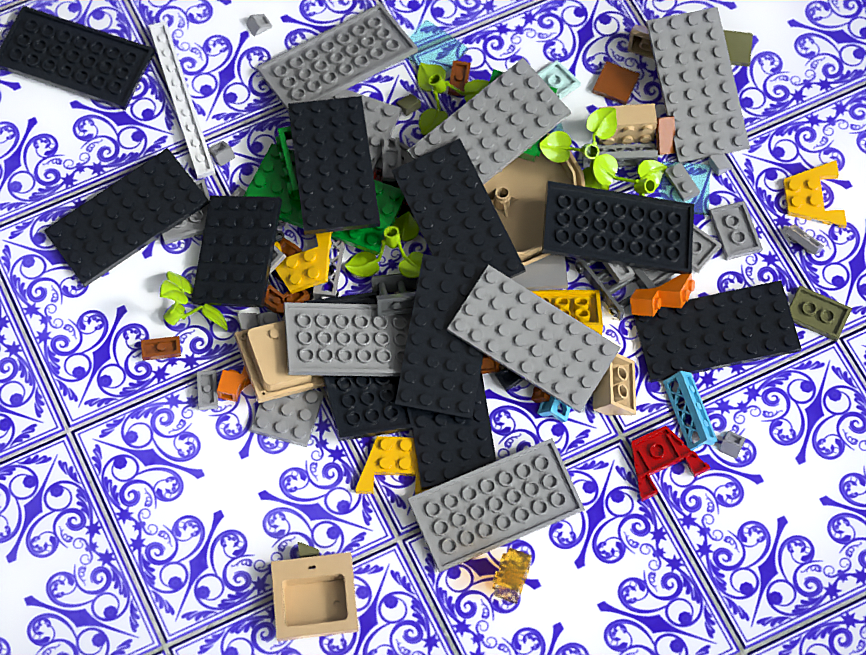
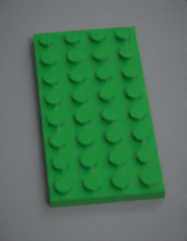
M272 143L244 196L280 197L282 204L279 220L303 228L300 199L293 200L292 193L288 192L286 183H289V180L284 178L283 174L285 164L280 162L279 157L281 148ZM288 149L298 185L294 151ZM374 180L380 227L336 231L331 233V238L378 256L382 240H385L384 230L387 227L393 226L405 202V198L400 188Z

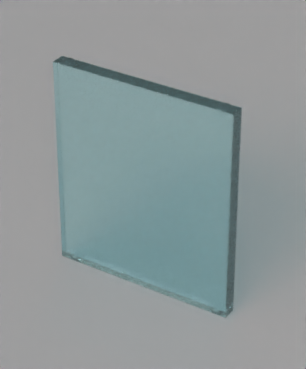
M426 20L410 36V39L418 47V52L407 57V59L418 67L420 63L440 65L447 73L452 68L453 60L458 61L468 51V47L429 20Z
M662 162V164L667 166L666 169L679 164L678 162ZM682 163L700 190L698 196L684 203L694 204V214L708 215L711 165ZM663 173L660 199L683 202Z

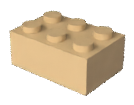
M655 103L605 106L616 108L617 129L611 138H598L599 145L630 144L632 142L648 143L654 141L657 126Z

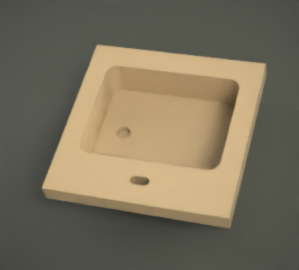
M284 321L235 332L234 338L258 403L324 387L322 375H288Z
M351 552L271 561L277 641L359 632Z

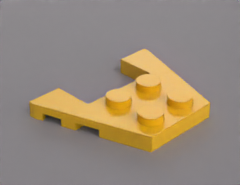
M837 161L826 163L783 180L787 215L810 221L814 219L822 221L823 224L829 225L831 223L839 225L840 228H846L845 210L825 211L820 181L823 179H838Z
M333 232L316 234L317 247L286 257L276 267L275 270L292 294L328 281L329 250L332 244L331 233ZM275 242V246L282 252L280 244Z
M377 436L356 486V494H374V475L415 476V495L429 490H421L413 437Z

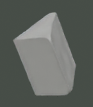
M264 13L250 15L246 22V26L253 36H258L273 28V25Z
M224 140L208 149L220 166L235 158L231 146Z
M716 154L709 157L708 163L717 176L734 168L725 154Z
M237 313L241 331L259 327L256 319L257 313Z
M728 430L719 451L730 457L737 458L746 438Z

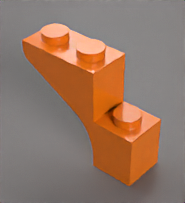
M692 273L680 274L655 288L636 289L630 298L632 315L654 317L661 307L682 308L685 302L688 301L691 292L695 289Z
M245 365L242 374L232 369L222 371L217 388L218 398L234 402L238 401L242 390L251 384Z

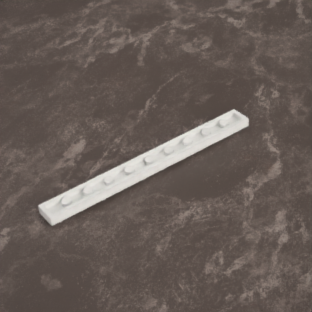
M163 21L149 25L197 178L200 179L214 175L215 169L167 22Z

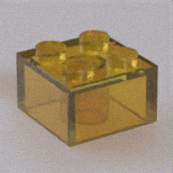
M510 547L507 554H502L499 571H496L493 578L492 589H495V597L514 604L518 603L531 568L532 555Z

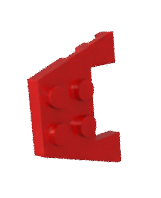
M667 426L631 441L641 501H645L658 494V490L650 478L651 475L683 460L693 477L710 470L709 464L704 463L698 457V454L691 451Z

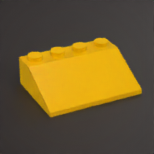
M599 290L531 291L602 335L603 320Z

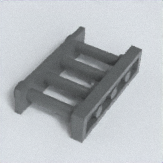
M579 258L575 260L577 272L583 274L595 290L600 291V297L607 304L610 313L614 317L616 316L619 321L623 319V309L631 304L630 298L632 295L618 303L612 294L631 282L636 283L639 289L656 287L641 268L631 267L635 273L633 278L619 284L615 283L606 289L601 280L610 275L607 268L595 275L589 266L597 261H584Z
M401 273L371 276L372 292L378 291L380 296H376L378 316L412 313L416 292L407 293V291L417 289L419 277L407 278ZM391 292H399V294H389V295H388V293H391Z

